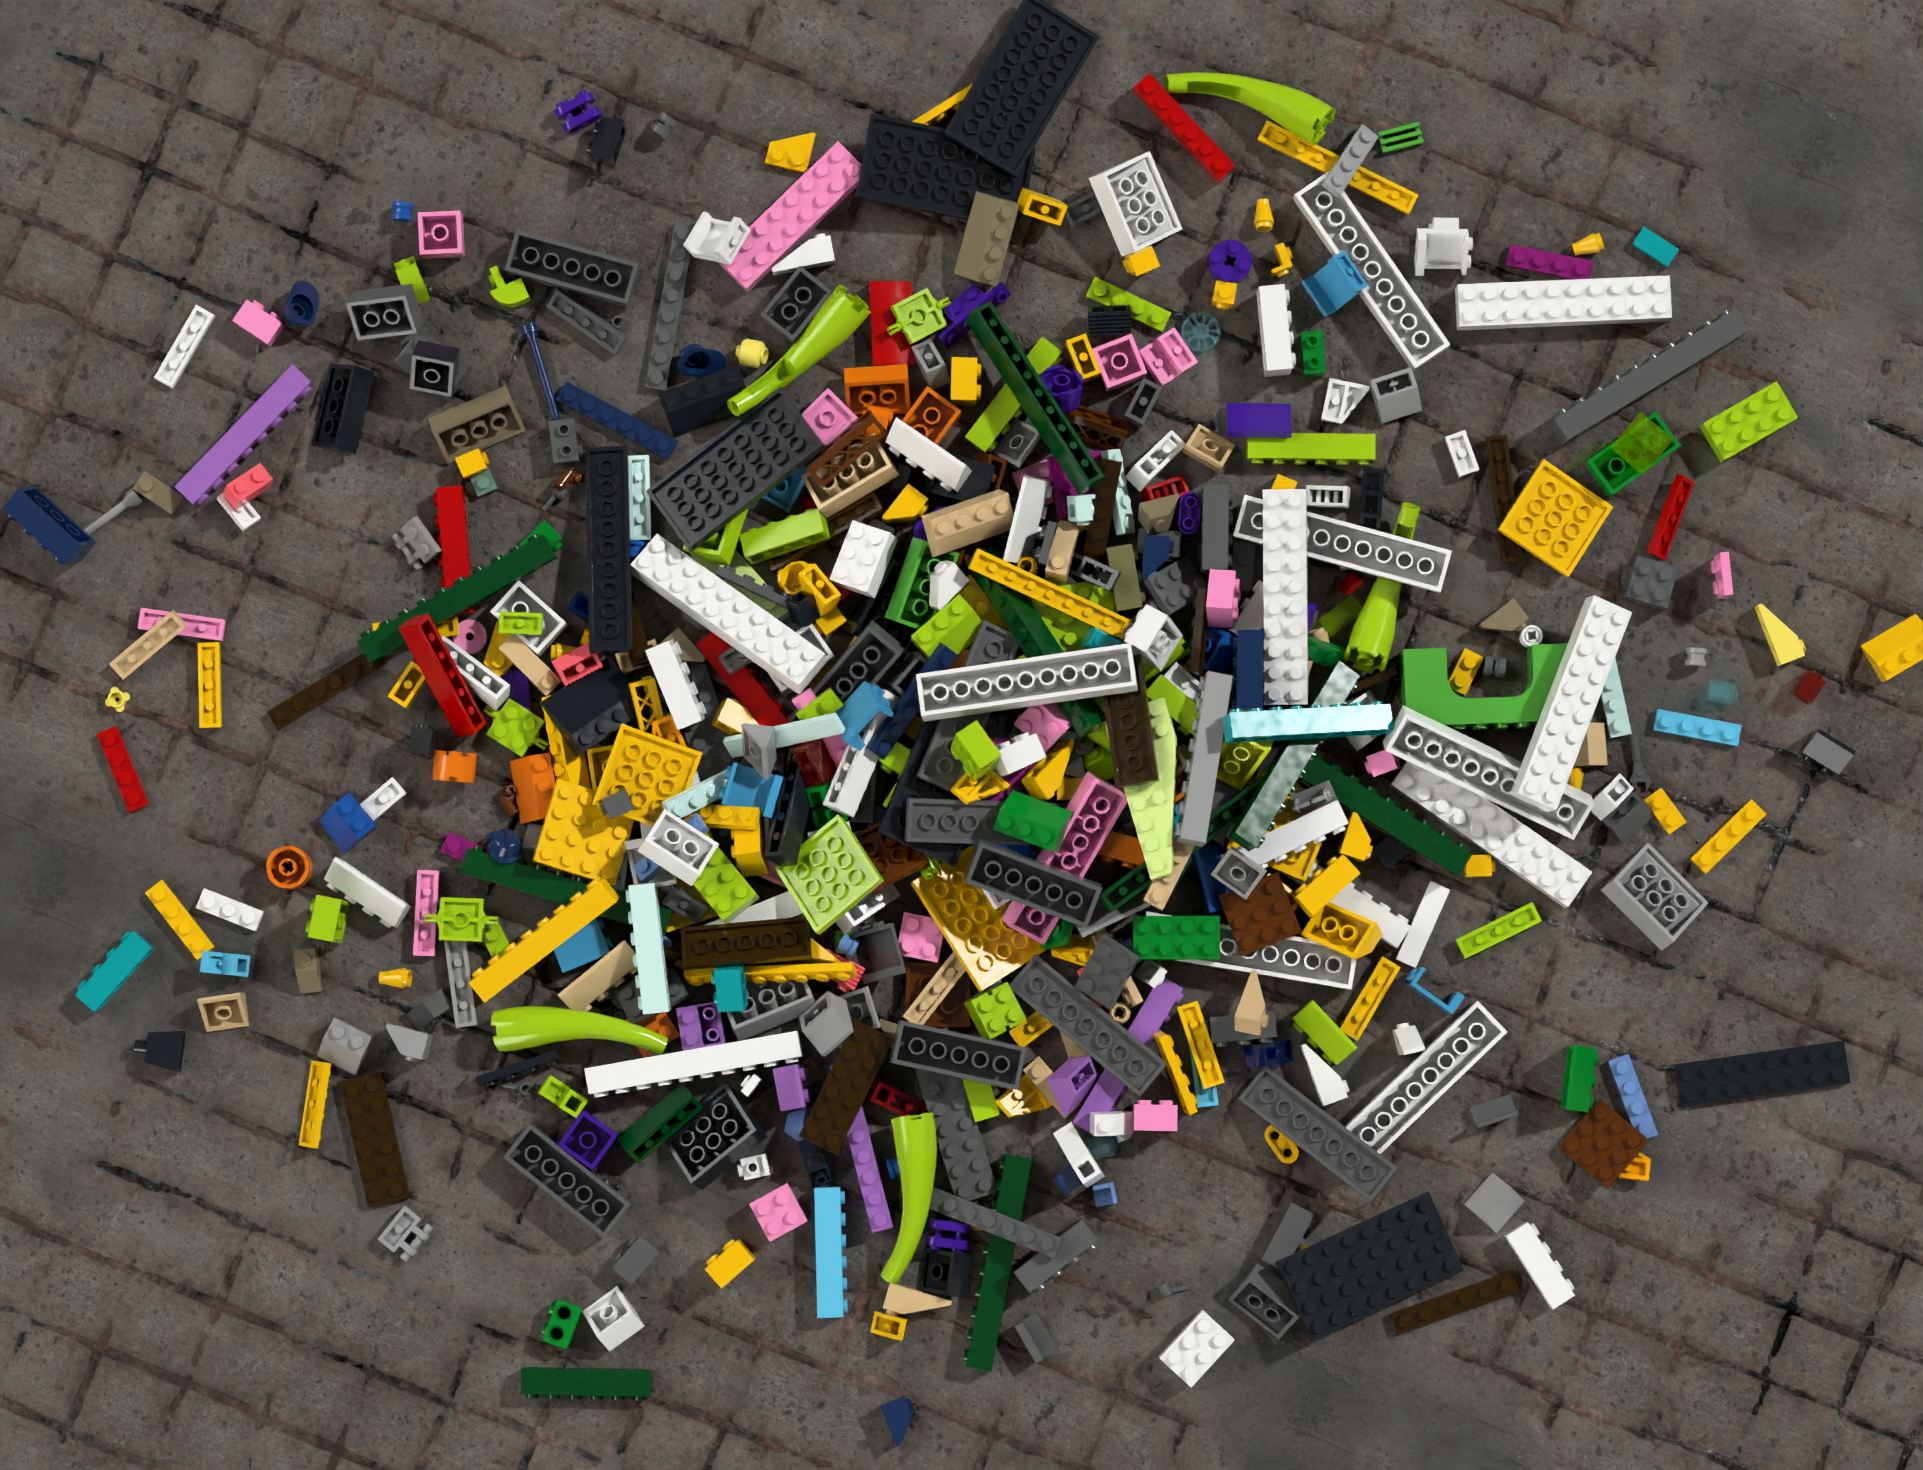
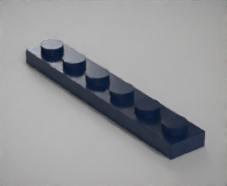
M567 381L556 399L567 407L667 460L670 459L679 442Z
M940 642L918 674L948 670L958 655ZM916 677L893 708L892 712L894 715L892 717L888 716L866 746L868 750L882 760L886 758L920 710Z

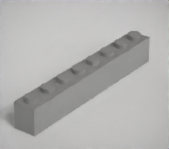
M1207 671L1204 677H1200L1198 689L1202 690L1201 697H1197L1195 710H1198L1197 718L1193 719L1192 731H1195L1194 739H1190L1188 751L1191 752L1190 760L1187 759L1185 772L1188 773L1187 781H1183L1181 791L1185 795L1184 801H1180L1178 814H1181L1180 823L1177 822L1175 827V835L1178 836L1177 842L1200 847H1203L1206 843L1224 734L1222 718L1227 715L1233 678L1231 675Z

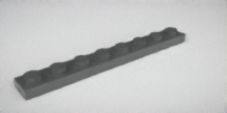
M675 222L645 388L667 391L692 255L684 247V243L695 225Z
M933 1187L929 1209L1054 1259L1057 1258L1064 1238Z

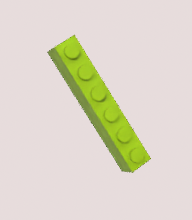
M1044 337L1039 339L1026 356L1040 378L1047 368L1059 365L1063 360L1060 357L1062 351ZM1007 384L1002 387L965 436V440L982 453L986 454L988 451L991 453L998 445L996 441L1001 434L1005 436L1011 428L1009 424L1013 418L1018 419L1024 411Z
M1292 433L1291 438L1247 437L1246 461H1251V464L1256 465L1264 464V461H1273L1274 465H1284L1285 461H1294V465H1306L1307 461H1315V465H1328V462H1336V465H1349V462H1358V465L1367 466L1376 459V434Z

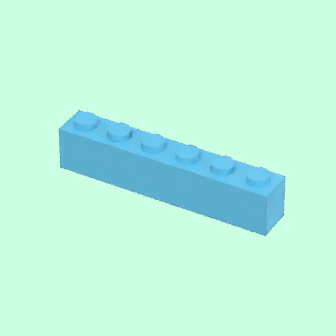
M815 1187L817 1318L844 1317V1312H848V1300L843 1299V1291H847V1278H843V1269H847V1258L842 1256V1247H846V1234H842V1226H846L845 1213H841V1204H845V1191H841V1187Z

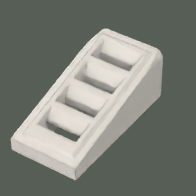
M1306 485L1307 507L1349 509L1350 487ZM1313 490H1317L1316 502H1312ZM1322 491H1325V502H1321ZM1330 491H1334L1333 503H1330ZM1339 491L1343 492L1342 503H1339Z

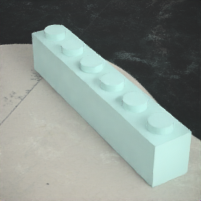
M656 882L631 884L628 886L629 890H626V901L631 904V911H628L629 924H633L634 932L630 933L632 946L635 945L636 954H633L634 967H638L639 974L635 976L636 988H640L641 997H638L639 1010H643V1014L669 1012L671 1007Z

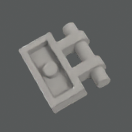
M418 516L413 517L400 529L405 535L404 538L400 532L392 536L396 541V547L403 551L407 557L406 561L409 565H413L416 571L423 567L419 559H422L425 564L441 551ZM409 543H410V544L412 545V547L415 549V551H416L415 553L412 551V549H411L410 546L408 545Z
M405 1205L378 1240L394 1253L399 1247L404 1249L405 1251L401 1254L400 1258L407 1262L411 1256L414 1257L418 1252L416 1249L420 1244L430 1237L429 1233L433 1230V1227L426 1223L422 1229L419 1228L417 1225L422 1218ZM411 1232H414L417 1236L408 1244L405 1239Z

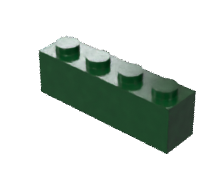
M681 1083L617 1140L639 1164L704 1107L694 1094Z

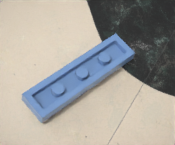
M695 813L686 821L687 824L703 834L709 831L701 815ZM646 856L633 866L635 873L642 883H648L664 869Z
M1629 1054L1607 1061L1630 1124L1647 1139L1658 1135Z

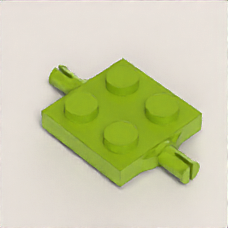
M928 288L890 307L897 323L887 327V331H890L889 335H893L901 330L911 345L947 326L941 309L947 307L951 301H948L949 298L945 297L937 302L932 297Z
M508 698L503 708L499 711L494 710L489 705L485 707L487 709H484L483 712L494 718L492 726L486 735L519 756L524 757L527 750L534 744L544 751L547 748L545 746L549 745V743L539 737L540 729L544 725L545 720L511 698Z
M441 897L438 914H425V918L433 919H424L425 923L438 924L439 940L483 942V929L485 925H498V921H490L498 920V916H486L484 912V899Z

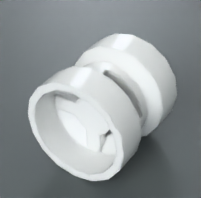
M1535 625L1525 627L1519 635L1520 643L1526 648L1539 644L1543 638L1541 629Z

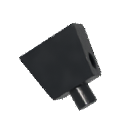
M187 1031L148 1032L147 1041L135 1040L134 1052L144 1053L145 1063L181 1072Z

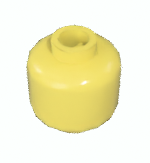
M745 339L736 348V357H738L740 364L743 366L759 368L767 362L769 351L762 341Z

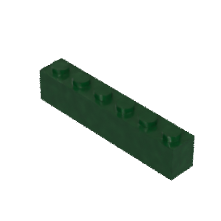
M522 1367L521 1394H526V1398H539V1395H547L548 1399H560V1395H569V1399H582V1395L591 1396L590 1399L603 1400V1396H612V1400H625V1396H634V1400L645 1401L647 1397L652 1395V1369Z

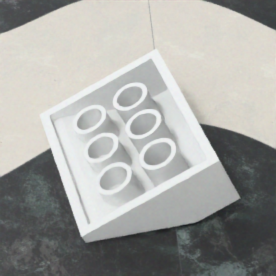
M1150 151L1089 178L1121 256L1135 253L1182 230Z
M1029 475L1023 477L1004 553V561L1017 563L1025 556L1035 559L1037 548H1034L1036 539L1040 540L1042 527H1039L1040 519H1045L1048 508L1044 506L1045 499H1050L1053 486L1049 485V480Z

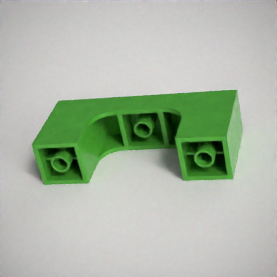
M1568 643L1536 644L1528 647V684L1525 691L1515 697L1464 698L1454 693L1448 683L1446 648L1403 649L1399 653L1401 704L1456 731H1464L1466 727H1472V731H1481L1487 729V726H1493V730H1505L1514 725L1515 729H1527L1530 725H1537Z

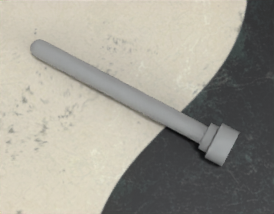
M133 488L126 492L123 501L83 530L90 536L127 507L139 505L143 502L142 498L138 497L137 491Z

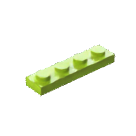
M1097 277L1094 278L1086 294V298L1104 306L1129 304L1131 319L1161 333L1171 315V312Z
M1533 902L1455 941L1464 959L1542 920Z

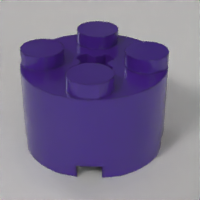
M1237 240L1220 242L1213 248L1209 257L1208 270L1210 276L1215 282L1218 280L1236 283L1237 285L1246 279L1252 264L1251 254L1247 247ZM1227 259L1234 261L1233 267L1225 265Z
M1063 365L1047 368L1041 376V380L1062 412L1066 413L1077 410L1081 402L1082 375L1073 368L1072 371L1065 369Z

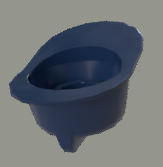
M304 280L297 281L291 288L289 299L283 307V313L288 320V326H310L314 323L319 305V296L311 283Z
M690 344L683 350H679L680 359L677 367L684 376L702 378L724 370L726 367L725 356L717 350L706 349L699 344Z
M504 827V829L493 831L487 835L488 852L494 860L509 864L521 858V840L515 831Z

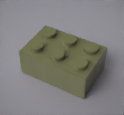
M1132 544L1106 548L1107 566L1121 572L1113 588L1116 612L1119 615L1139 612L1143 605H1145L1146 600L1144 590L1140 591L1139 588L1142 576L1140 569L1136 570L1135 565L1139 561L1137 549H1133Z

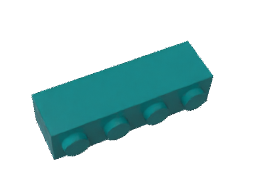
M128 931L120 939V942H122L117 949H111L106 955L107 960L102 965L98 964L92 970L93 976L88 981L84 980L77 987L78 992L75 996L93 1012H99L156 949L137 931H132L131 933Z

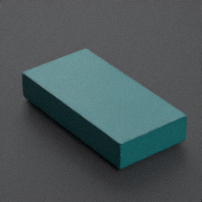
M1646 227L1642 228L1632 243L1633 247L1666 268L1679 251L1677 247Z

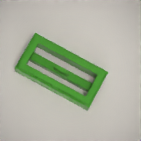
M1419 122L1377 133L1383 154L1424 143ZM1415 129V132L1383 139L1384 136ZM1415 136L1418 138L1417 140L1390 147L1385 146V144Z

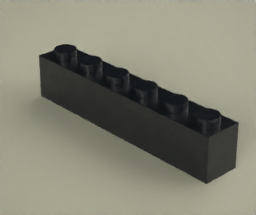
M812 740L790 745L783 780L764 854L765 858L780 867L797 865L810 809L805 789L816 783L824 749Z

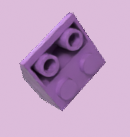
M714 1002L676 1008L683 1051L725 1044L721 1014L718 1012V1005H715Z
M1090 1056L1070 1057L1047 1079L1063 1116H1067L1089 1095L1098 1073Z
M799 1064L773 1069L780 1111L807 1107L806 1102H810L808 1089L803 1090L802 1081L806 1080L804 1068H799Z

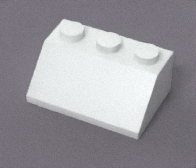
M664 809L639 847L638 852L692 886L719 844Z

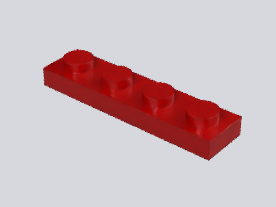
M1676 474L1652 540L1649 543L1647 553L1658 560H1666L1695 483L1684 475Z
M118 726L98 733L97 737L128 812L131 813L150 805Z

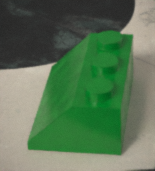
M1012 790L1000 808L993 830L1044 849L1059 852L1073 812Z
M1568 1045L1560 1109L1589 1112V1108L1592 1109L1594 1096H1591V1087H1595L1596 1074H1593L1594 1066L1598 1065L1599 1053H1596V1048Z

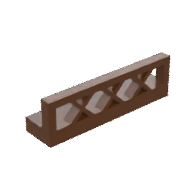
M1081 405L1077 410L1064 413L1070 423H1076L1080 427L1075 432L1081 441L1108 450L1120 449L1122 452L1131 422ZM1096 430L1100 436L1094 438L1090 436L1088 431ZM1112 436L1120 438L1119 446L1110 443L1108 438Z
M869 409L826 445L824 450L804 465L807 471L823 488L888 432ZM873 423L881 431L875 437L866 436L867 428ZM854 439L863 440L862 448L858 451L850 450V442ZM837 453H846V461L843 464H833L834 456ZM820 467H830L829 475L822 480L816 471Z

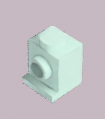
M1095 494L1067 496L1069 522H1076L1077 526L1089 525V521L1093 520L1094 515L1092 499H1095Z

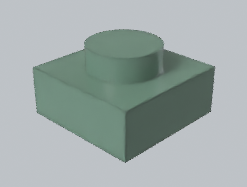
M490 469L470 477L478 497L498 490Z

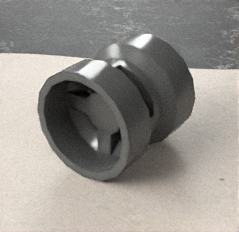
M660 112L657 122L652 124L649 130L660 139L667 141L670 137V131L675 129L678 123L669 115Z
M1485 655L1482 676L1489 677L1492 675L1497 679H1504L1507 659L1501 657L1493 659L1492 656Z

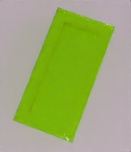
M1350 595L1318 621L1328 632L1329 636L1332 637L1359 616L1362 606L1353 595Z

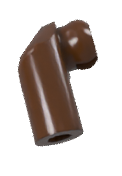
M566 470L554 486L557 490L563 491L567 484H582L585 477L579 471Z
M511 784L503 788L500 796V804L509 817H513L519 812L513 804L516 787Z

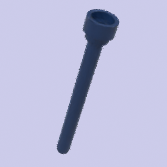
M537 323L524 325L520 329L522 335L529 341L552 420H560V414L536 338L538 336L537 332H539Z

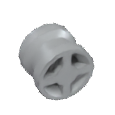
M1685 649L1687 654L1685 666L1706 667L1704 657L1707 654V649Z

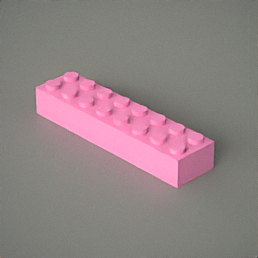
M837 141L749 227L751 231L731 265L720 262L718 264L748 293L772 270V267L779 263L857 187L861 164Z
M1087 771L1066 807V810L1073 813L1059 852L1043 848L1036 860L1084 877L1127 803L1124 790L1117 789L1115 785ZM1012 900L1002 920L1009 927L1044 945L1059 918Z

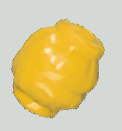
M797 561L780 569L777 575V582L781 590L791 596L801 590L803 591L798 573L813 564Z

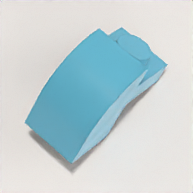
M202 951L200 972L248 977L250 956Z

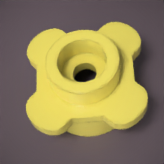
M117 687L111 688V693L105 699L106 706H112L118 712L124 711L126 701L130 700L129 693H123Z

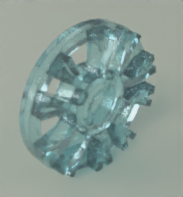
M1205 312L1191 314L1184 320L1181 327V338L1189 349L1196 352H1205L1212 349L1220 338L1221 331L1218 321L1212 315ZM1197 316H1203L1201 323L1197 321ZM1209 318L1210 321L1208 322V324H1204L1205 320ZM1190 319L1196 323L1195 326L1189 321ZM1214 323L1217 329L1211 330L1209 325ZM1185 326H1191L1192 331H1184ZM1209 332L1216 333L1217 336H1211ZM1190 334L1193 335V337H1191V338H1188V339L1185 338V336H1187V335H1190ZM1206 338H1210L1214 342L1208 346ZM1193 339L1198 341L1196 347L1189 344ZM1200 341H1203L1204 348H1200Z

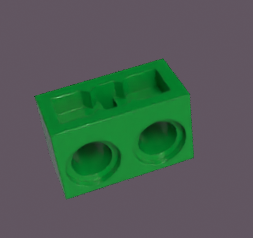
M1322 330L1301 332L1299 340L1303 378L1324 376L1326 368Z
M557 1299L556 1303L552 1302L548 1312L551 1315L549 1323L545 1322L541 1335H544L543 1341L568 1349L583 1307L562 1299ZM561 1307H567L570 1310L568 1319L560 1317L559 1310ZM558 1327L563 1331L561 1339H555L552 1336L553 1328Z

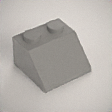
M333 1018L317 1056L356 1075L375 1037L339 1018Z
M387 1023L386 1029L400 1054L406 1055L405 1060L420 1063L421 1060H427L433 1039L432 1034Z

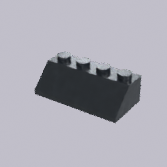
M330 364L311 446L341 453L356 454L359 447L361 430L364 426L366 409L369 405L371 388L374 383V371L356 365Z
M737 364L659 393L658 396L674 437L732 416L733 414L728 408L727 401L744 390L746 385Z

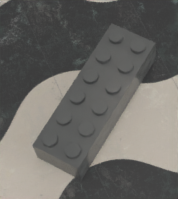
M516 229L505 272L511 276L629 308L640 272V265L636 262Z
M872 620L812 691L818 697L831 687L844 704L864 681L871 685L876 684L902 654L905 647ZM797 708L788 718L790 722L800 721L796 715V712L799 711ZM819 739L812 740L818 746H822V743Z
M979 839L964 878L965 883L1085 928L1089 924L1102 890L1101 884L982 839Z
M900 1020L897 1023L889 1063L1018 1090L1027 1047Z
M533 1123L527 1126L503 1157L603 1238L610 1233L633 1204L582 1162L559 1147L557 1142Z

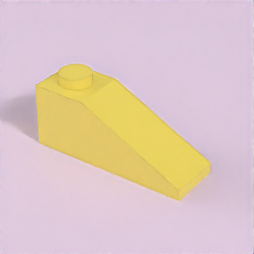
M1763 604L1754 607L1777 667L1805 656L1804 651H1806L1802 639L1799 640L1798 636Z

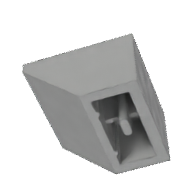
M1411 367L1370 380V390L1382 424L1422 411L1418 386Z
M829 991L799 1015L802 1032L824 1057L854 1032L846 1000Z

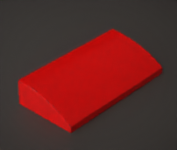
M869 281L873 366L900 364L916 366L915 356L911 348L915 346V343L910 345L901 330L893 335H889L890 331H887V327L897 323L890 307L912 296V282Z

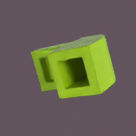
M414 256L394 263L400 284L413 285L418 304L430 300Z
M498 266L489 269L492 275H489L488 278L492 287L497 286L490 293L500 305L518 307L531 301L521 278L505 284Z
M550 1074L538 1091L540 1095L555 1103L559 1108L575 1118L579 1116L588 1102V1099Z

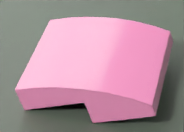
M1175 327L1139 350L1144 365L1157 384L1162 387L1198 363Z

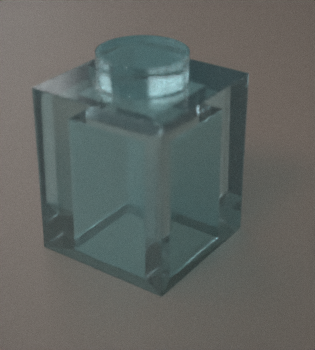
M1716 679L1708 680L1704 701L1725 706L1733 705V702H1737L1739 690L1736 689L1737 684Z
M1097 1136L1083 1140L1095 1160L1113 1156V1151L1117 1150L1114 1137Z

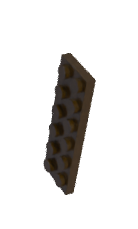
M1140 654L1133 655L1138 691L1103 696L1117 789L1160 781L1143 661Z
M805 916L681 928L683 970L812 959L810 923Z
M856 1019L852 1025L854 1032L846 1038L799 1134V1137L838 1155L894 1040L893 1037Z
M378 1072L340 1081L367 1206L372 1207L410 1198L383 1073Z

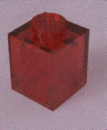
M1807 670L1802 674L1791 694L1809 705L1813 703L1826 682L1822 680L1823 676L1814 670L1811 672Z

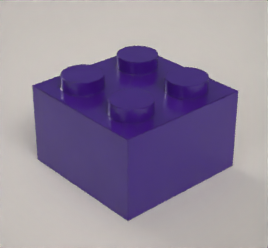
M582 1110L558 1146L591 1170H595L620 1134L586 1110Z

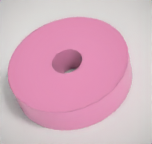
M469 619L460 622V636H453L454 644L468 654L480 652L487 643V631L476 620ZM469 633H473L474 638L471 641H468L466 639V636Z

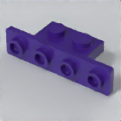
M1000 282L987 294L973 283L942 310L945 316L953 322L951 326L939 335L940 340L947 349L956 344L959 339L971 330L966 319L973 309L990 301L994 308H996L1011 295L1003 282Z

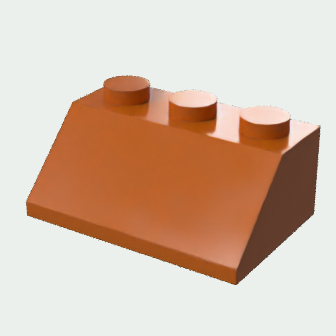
M907 364L844 368L846 406L857 417L863 415V411H866L862 410L863 404L886 407L893 414L908 413L910 410Z
M551 753L537 754L510 761L513 783L516 787L515 795L520 823L526 824L545 820L556 782Z

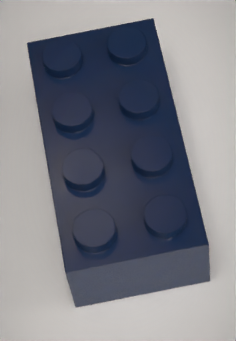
M35 485L17 489L3 507L7 512V516L21 524L23 531L30 536H34L38 540V544L43 549L49 550L54 555V559L60 564L68 565L82 561L96 543L92 537Z
M1238 630V638L1233 639L1235 658H1233L1234 697L1232 698V708L1242 709V712H1248L1253 708H1262V711H1265L1264 630Z

